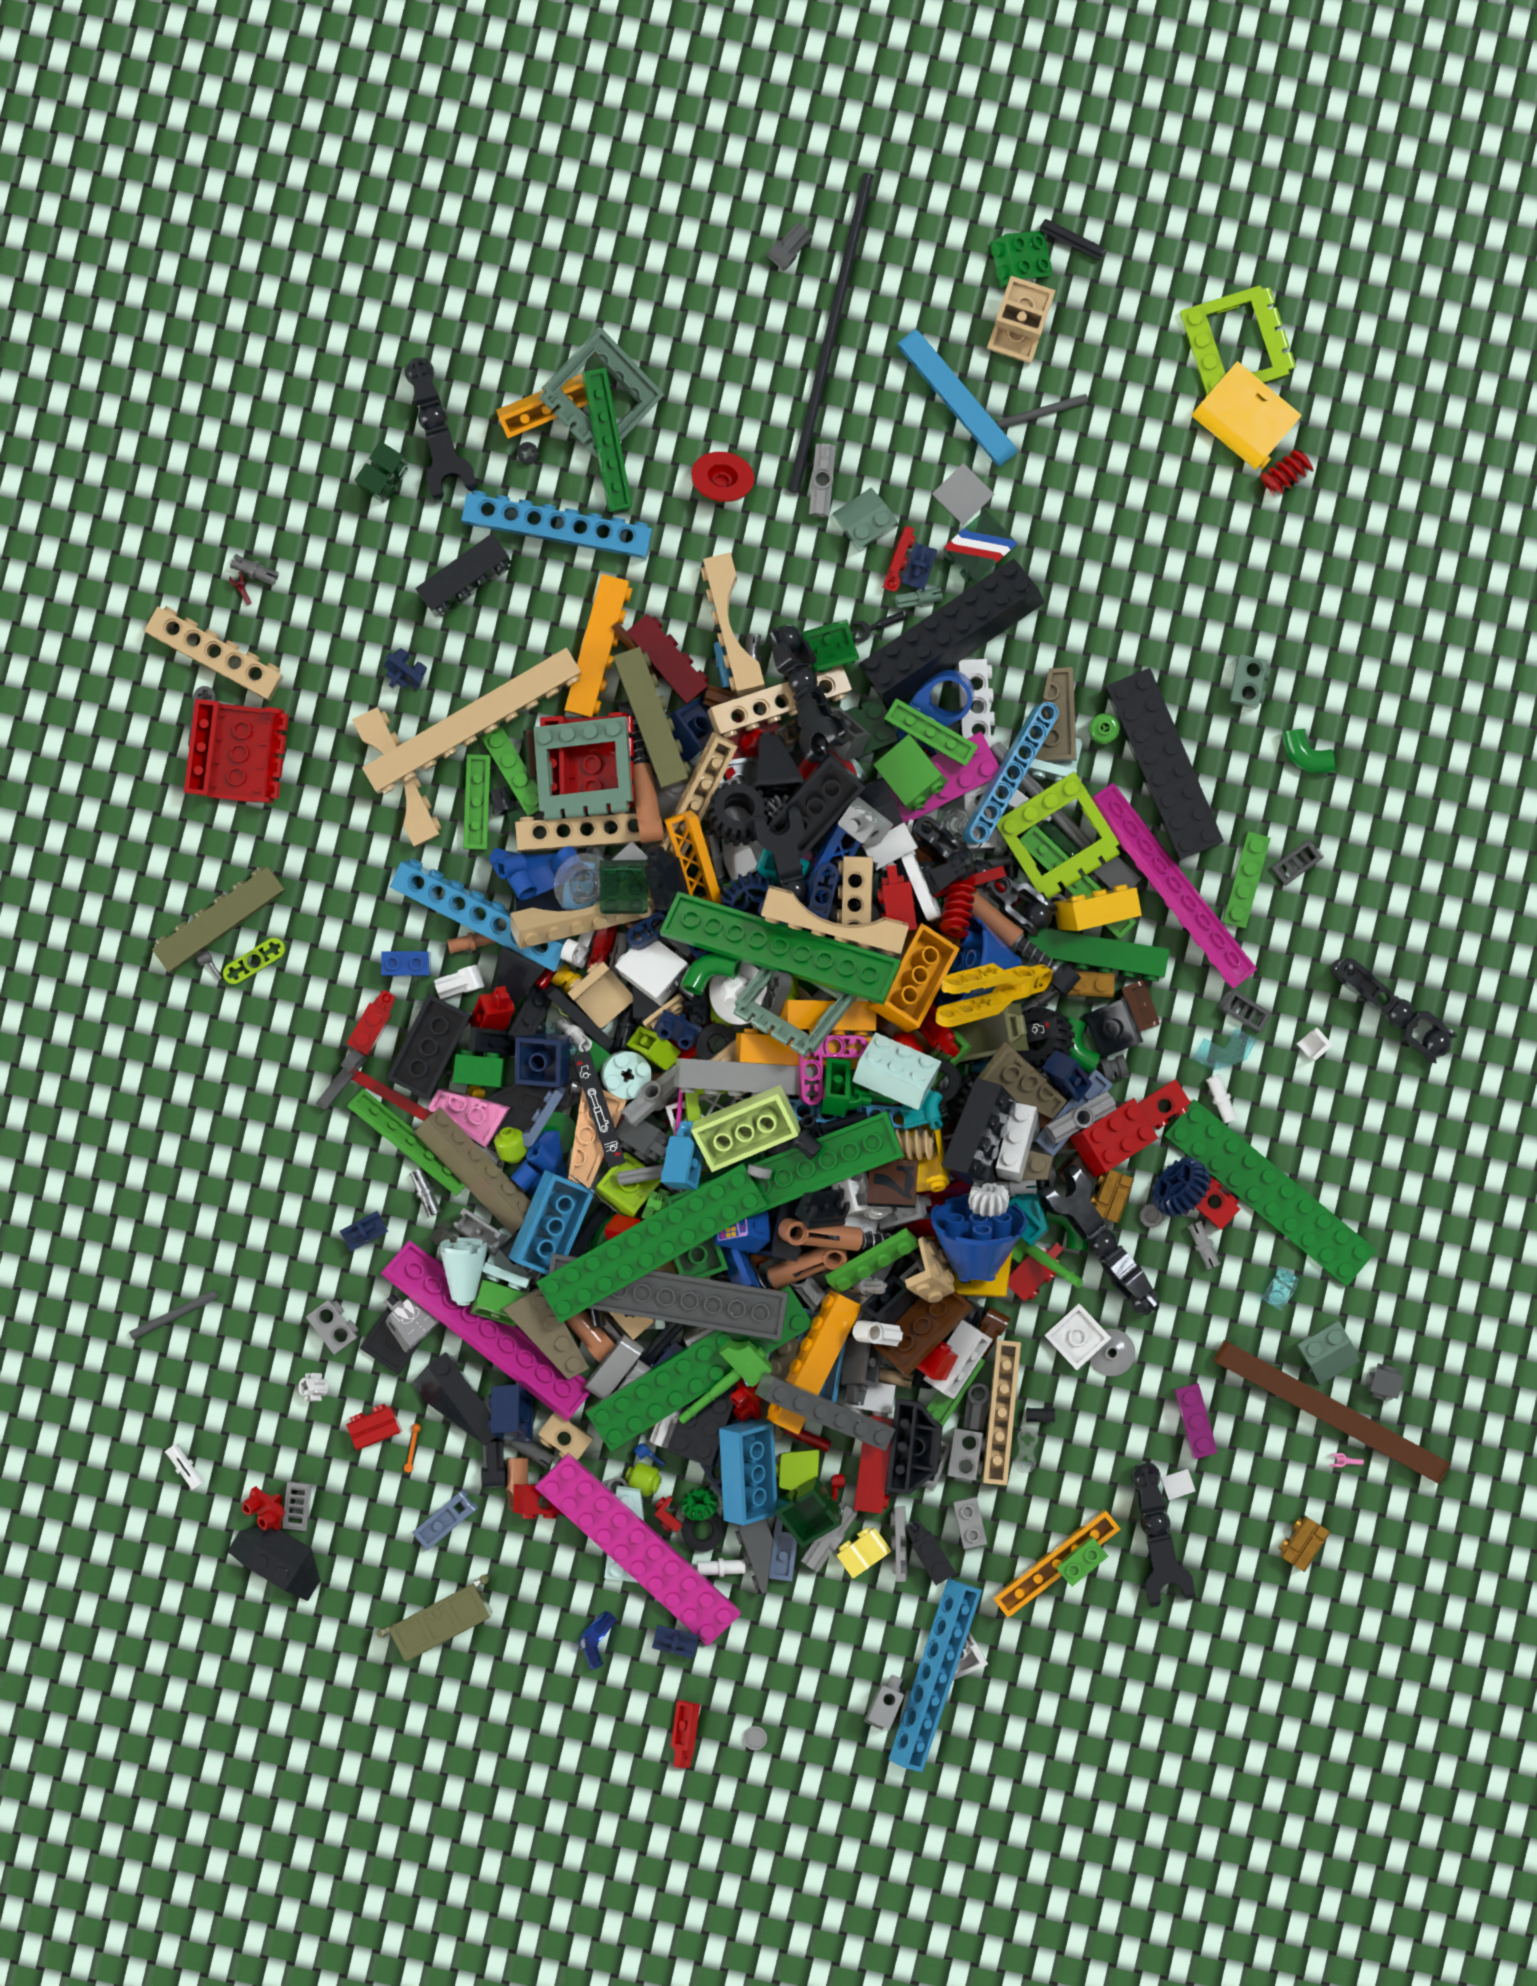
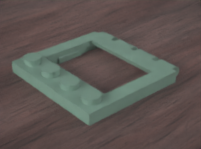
M598 327L541 388L544 392L539 397L550 410L554 409L557 405L559 406L554 411V414L566 427L574 422L570 431L582 444L590 439L585 447L596 458L598 456L591 420L561 389L568 379L571 380L587 363L586 360L591 355L606 367L607 371L638 402L617 424L620 442L664 396L663 392L601 327Z
M627 717L534 727L539 811L544 812L546 821L563 819V810H565L566 818L586 816L585 808L587 807L589 816L608 814V805H611L612 813L629 811V803L633 802ZM615 741L618 788L552 796L553 774L549 749Z
M762 967L735 1001L736 1008L733 1014L746 1022L753 1018L751 1025L766 1034H769L773 1029L770 1036L786 1046L793 1041L790 1048L804 1057L809 1052L815 1053L857 997L812 983L837 998V1001L830 1005L817 1022L818 1025L809 1035L754 1002L770 982L774 972H776Z

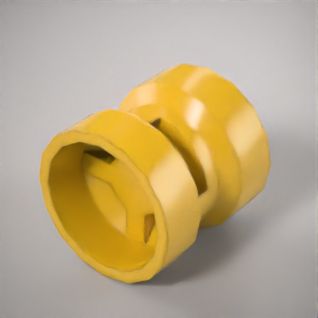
M564 963L562 969L556 972L551 982L555 986H561L564 992L569 995L568 992L571 990L569 986L578 978L582 980L583 977L578 973L574 974L570 967Z

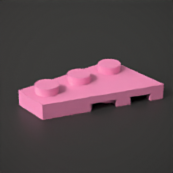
M445 1088L438 1089L427 1108L434 1113L441 1107L470 1138L485 1148L489 1146L510 1109L508 1106Z

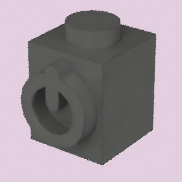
M1378 1363L1377 1368L1373 1367V1371L1368 1372L1365 1385H1368L1367 1390L1373 1392L1372 1397L1386 1400V1397L1389 1396L1398 1399L1404 1376L1399 1375L1400 1369Z

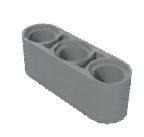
M624 1334L596 1368L584 1387L601 1400L606 1398L637 1361L644 1348Z

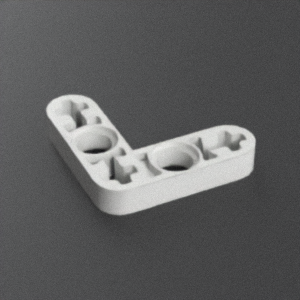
M912 852L901 857L926 919L930 922L938 918L941 919L942 909L938 900L931 896L915 855Z
M596 901V903H594L592 906L597 905L601 902ZM597 930L580 934L578 941L567 939L561 951V959L574 966L583 968L593 948L592 941Z

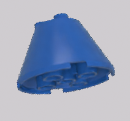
M972 915L971 920L968 921L971 924L970 928L966 929L969 934L967 937L960 938V950L947 975L991 963L1005 970L1021 966V958L1016 956L979 917ZM941 984L936 1000L943 1006L991 993L996 986L971 990L967 994L965 992L951 994L948 992L944 993L941 989Z
M969 1195L945 1199V1204L941 1206L936 1204L931 1211V1224L951 1269L958 1275V1280L968 1282L971 1279L995 1280L996 1274L1026 1229L1027 1218L1025 1213L1015 1204H1011V1207L1008 1206L1006 1213L998 1217H982L981 1214H974L973 1210L969 1209Z

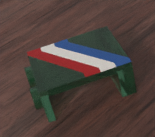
M985 509L944 546L943 551L945 554L943 556L952 566L956 564L961 569L959 574L966 582L972 581L975 585L1008 552L1013 551L1018 543Z

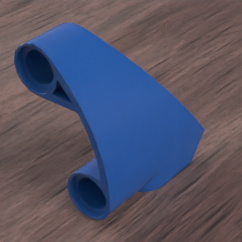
M573 846L564 847L554 854H521L494 848L489 857V861L501 879L508 880L519 900L534 898L556 888L576 875L584 867V863Z
M543 1131L527 1150V1159L510 1177L533 1197L544 1170L568 1179L559 1131Z

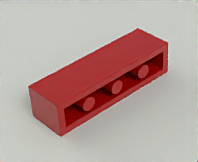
M866 1414L893 1428L894 1418ZM891 1440L886 1451L862 1441L854 1510L882 1514L883 1508H888L889 1495L885 1494V1488L887 1485Z

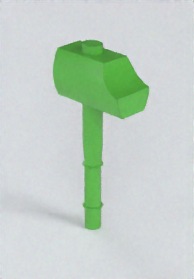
M1022 1237L1013 1248L1012 1258L1020 1264L1028 1254L1042 1265L1048 1267L1049 1270H1053L1063 1277L1068 1283L1070 1282L1077 1288L1082 1286L1083 1280L1076 1276L1074 1272L1066 1269L1036 1245L1030 1246Z
M728 1339L720 1347V1354L734 1369L691 1407H688L678 1417L680 1422L685 1424L693 1416L695 1417L699 1411L741 1378L751 1387L758 1384L764 1372L770 1373L772 1371V1364L766 1358L768 1356L761 1347L757 1349L750 1340L736 1342Z

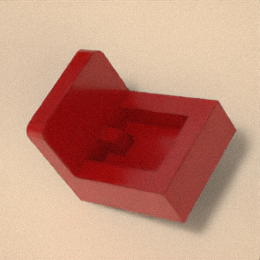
M669 1495L666 1499L662 1496L654 1506L657 1509L654 1515L661 1520L659 1524L668 1532L674 1530L677 1533L683 1524L665 1509L673 1500V1497Z

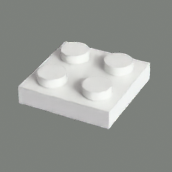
M1080 1304L1074 1307L1044 1335L1077 1371L1112 1339Z

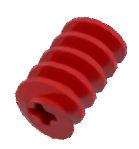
M1298 449V452L1292 450L1290 452L1291 458L1285 455L1282 458L1283 463L1277 461L1275 468H1268V474L1263 472L1260 475L1263 484L1273 496H1275L1276 491L1281 495L1284 494L1282 486L1291 489L1290 480L1299 483L1298 474L1305 478V469H1308L1310 472L1314 471L1310 460L1300 449Z
M953 884L948 886L945 891V904L942 908V921L939 927L948 936L964 938L969 934L966 929H969L971 925L968 922L972 918L969 912L973 910L971 904L974 903L975 898L972 895H975L976 889L967 884Z

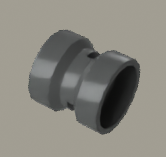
M1124 1055L1116 1056L1114 1060L1105 1059L1100 1061L1103 1076L1108 1081L1113 1082L1118 1077L1122 1079L1129 1077Z

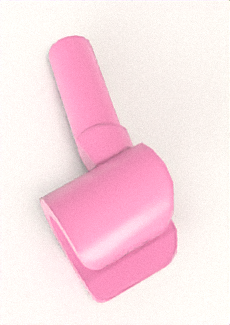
M1343 1453L1330 1454V1456L1337 1458L1336 1464H1329L1331 1467H1344L1346 1464H1364L1363 1459L1349 1458Z

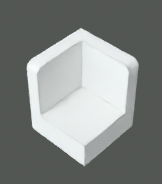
M1318 1028L1312 1029L1296 1044L1312 1062L1316 1061L1333 1046Z

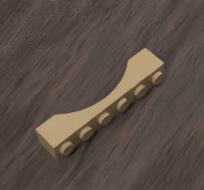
M731 552L703 559L705 567L700 569L703 581L709 582L710 589H706L709 603L714 602L716 610L711 612L714 624L720 625L721 633H717L720 647L725 646L727 655H723L726 669L731 668L733 675L728 677L731 690H736L738 697L764 690L765 684L759 662L740 646L729 623V602L732 591L737 583Z
M378 707L352 719L362 741L376 748L381 753L385 754L401 745L396 732L391 733L387 726L391 722L386 712H380ZM416 776L408 782H403L406 795V815L403 826L415 848L440 837L439 830L442 829L437 817L432 818L428 811L432 806L426 795L421 796L418 788L422 786Z
M646 880L623 885L609 899L585 909L548 911L529 908L510 913L511 932L519 948L522 949L648 918L656 912Z
M772 885L768 886L761 911V916H764L767 922L779 924V921L789 923L788 927L796 930H802V927L812 929V934L822 937L830 934L835 936V940L843 943H848L849 940L858 942V946L865 949H872V946L881 948L882 953L895 956V953L901 954L909 928L908 923L888 917L864 924L846 925L831 922L808 910L792 891Z

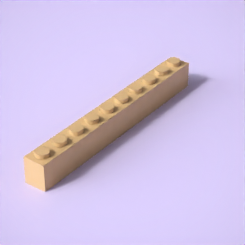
M566 647L363 766L362 769L376 793L382 792L385 795L396 788L395 784L401 780L404 783L416 777L415 772L423 768L426 771L437 764L436 760L442 756L445 759L457 753L456 748L464 744L467 747L478 740L476 737L483 732L487 735L498 728L497 724L505 720L508 723L518 717L517 713L524 708L528 711L539 704L538 700L546 696L549 699L558 694V689L565 684L569 687L577 683L582 673Z

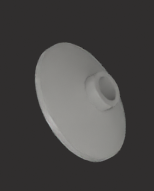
M1105 1329V1332L1112 1339L1089 1361L1097 1372L1106 1376H1118L1126 1372L1133 1364L1135 1347L1131 1338L1126 1333L1117 1329ZM1114 1348L1116 1350L1115 1357L1108 1356L1109 1349Z

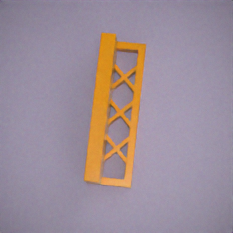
M689 810L665 819L674 854L679 857L689 894L693 896V891L698 884L703 886L706 892V896L700 897L701 899L717 904L722 903L720 890L698 816ZM684 820L686 828L682 835L674 832L672 824ZM684 841L692 845V850L688 857L680 853V848ZM690 863L697 865L699 869L694 879L687 876L686 873Z

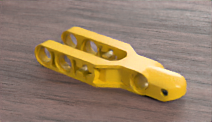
M991 963L944 976L941 989L944 993L960 994L965 992L967 994L971 990L982 987L984 989L996 987L991 993L938 1007L935 1022L944 1027H953L998 1015L1012 1001L1045 991L1050 984L1053 972L1043 964L1030 967L1017 966L1003 970L996 964Z

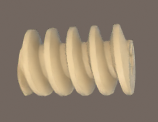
M895 1129L904 1156L906 1153L908 1159L912 1160L916 1153L918 1160H922L924 1154H926L927 1159L932 1160L935 1149L934 1132L929 1137L927 1130H924L922 1137H920L918 1130H914L913 1135L910 1136L908 1129H906L903 1136H900L898 1129Z

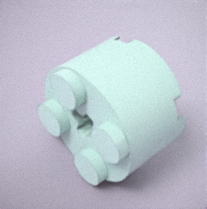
M619 1051L604 1061L601 1068V1079L609 1093L622 1099H634L641 1094L642 1086L651 1081V1067L641 1055L631 1051ZM629 1069L631 1077L623 1081L624 1077L621 1075V1072H626Z

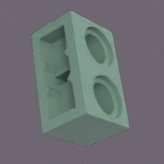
M1245 655L1238 656L1229 704L1254 709L1259 706V703L1263 704L1266 690L1262 689L1264 680L1268 681L1270 667H1267L1268 660ZM1247 666H1256L1259 670L1258 676H1250L1247 673ZM1244 688L1252 689L1254 698L1251 700L1245 699L1242 695V690Z

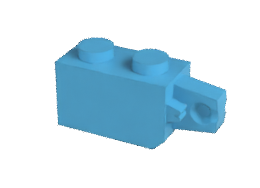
M681 1121L676 1136L669 1137L664 1167L661 1171V1182L672 1189H698L704 1156L691 1132L693 1121Z

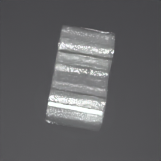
M1023 1427L1016 1433L1018 1452L1013 1461L1017 1470L1022 1473H1029L1036 1466L1033 1450L1037 1445L1038 1435L1032 1428ZM1026 1432H1029V1435L1033 1437V1440H1030L1028 1444H1025L1021 1439V1436H1025ZM1026 1455L1031 1464H1027L1026 1468H1023L1022 1464L1018 1463V1461L1022 1460Z

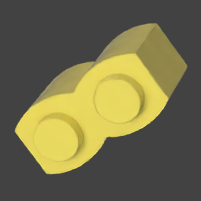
M869 1526L865 1527L857 1533L858 1539L852 1543L847 1540L838 1547L839 1552L836 1555L852 1578H855L891 1552V1549L875 1527L872 1529Z

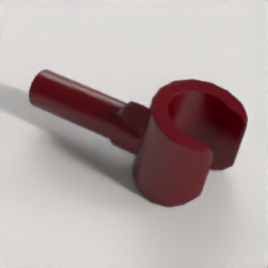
M238 572L241 577L240 581L234 583L231 576L229 581L234 588L239 590L248 606L252 602L244 587L245 578Z

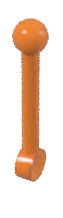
M417 1423L411 1427L413 1431L408 1461L404 1465V1471L410 1473L414 1468L412 1465L417 1434L421 1430V1426Z

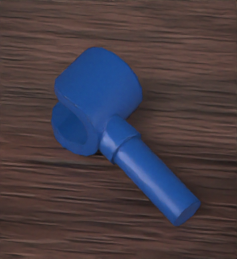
M641 1443L634 1448L636 1455L641 1460L648 1456L661 1467L665 1466L666 1462L656 1456L645 1443Z

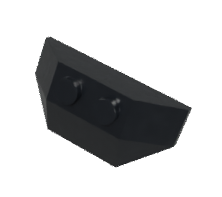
M896 1398L893 1419L895 1431L891 1438L886 1491L910 1495L938 1473L943 1426L920 1401Z
M255 1527L239 1531L227 1551L248 1569L282 1590L306 1601H309L321 1581L312 1548L281 1529L276 1531L271 1527L264 1531L261 1527Z

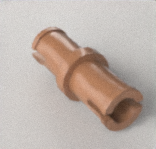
M472 932L467 933V936L447 940L450 955L468 949L474 951L477 947L496 943L480 933L472 934Z

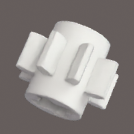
M306 1373V1378H302L299 1382L300 1394L305 1396V1401H322L321 1396H325L328 1392V1382L325 1379H321L322 1373Z

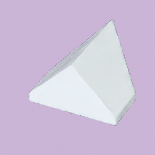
M970 1631L968 1632L954 1679L988 1665Z

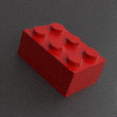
M1135 1098L1119 1104L1113 1112L1093 1122L1090 1127L1083 1128L1069 1137L1093 1178L1108 1172L1158 1139Z

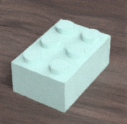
M875 1033L858 1062L853 1082L919 1110L935 1082L941 1061Z

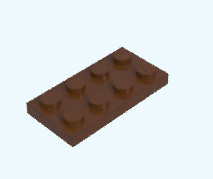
M956 1291L943 1297L938 1302L929 1303L920 1297L894 1324L900 1326L903 1332L902 1341L897 1346L874 1344L873 1346L905 1376H908L974 1308Z

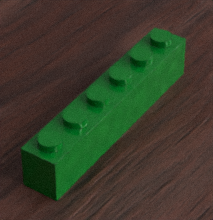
M1052 929L1038 931V937H1033L1028 932L1026 939H1030L1034 946L1038 945L1037 948L1040 951H1045V955L1049 958L1052 957L1054 962L1066 964V962L1073 963L1075 968L1089 970V966L1097 967L1098 972L1112 973V970L1121 971V976L1135 978L1136 974L1145 975V980L1159 982V978H1165L1170 949Z

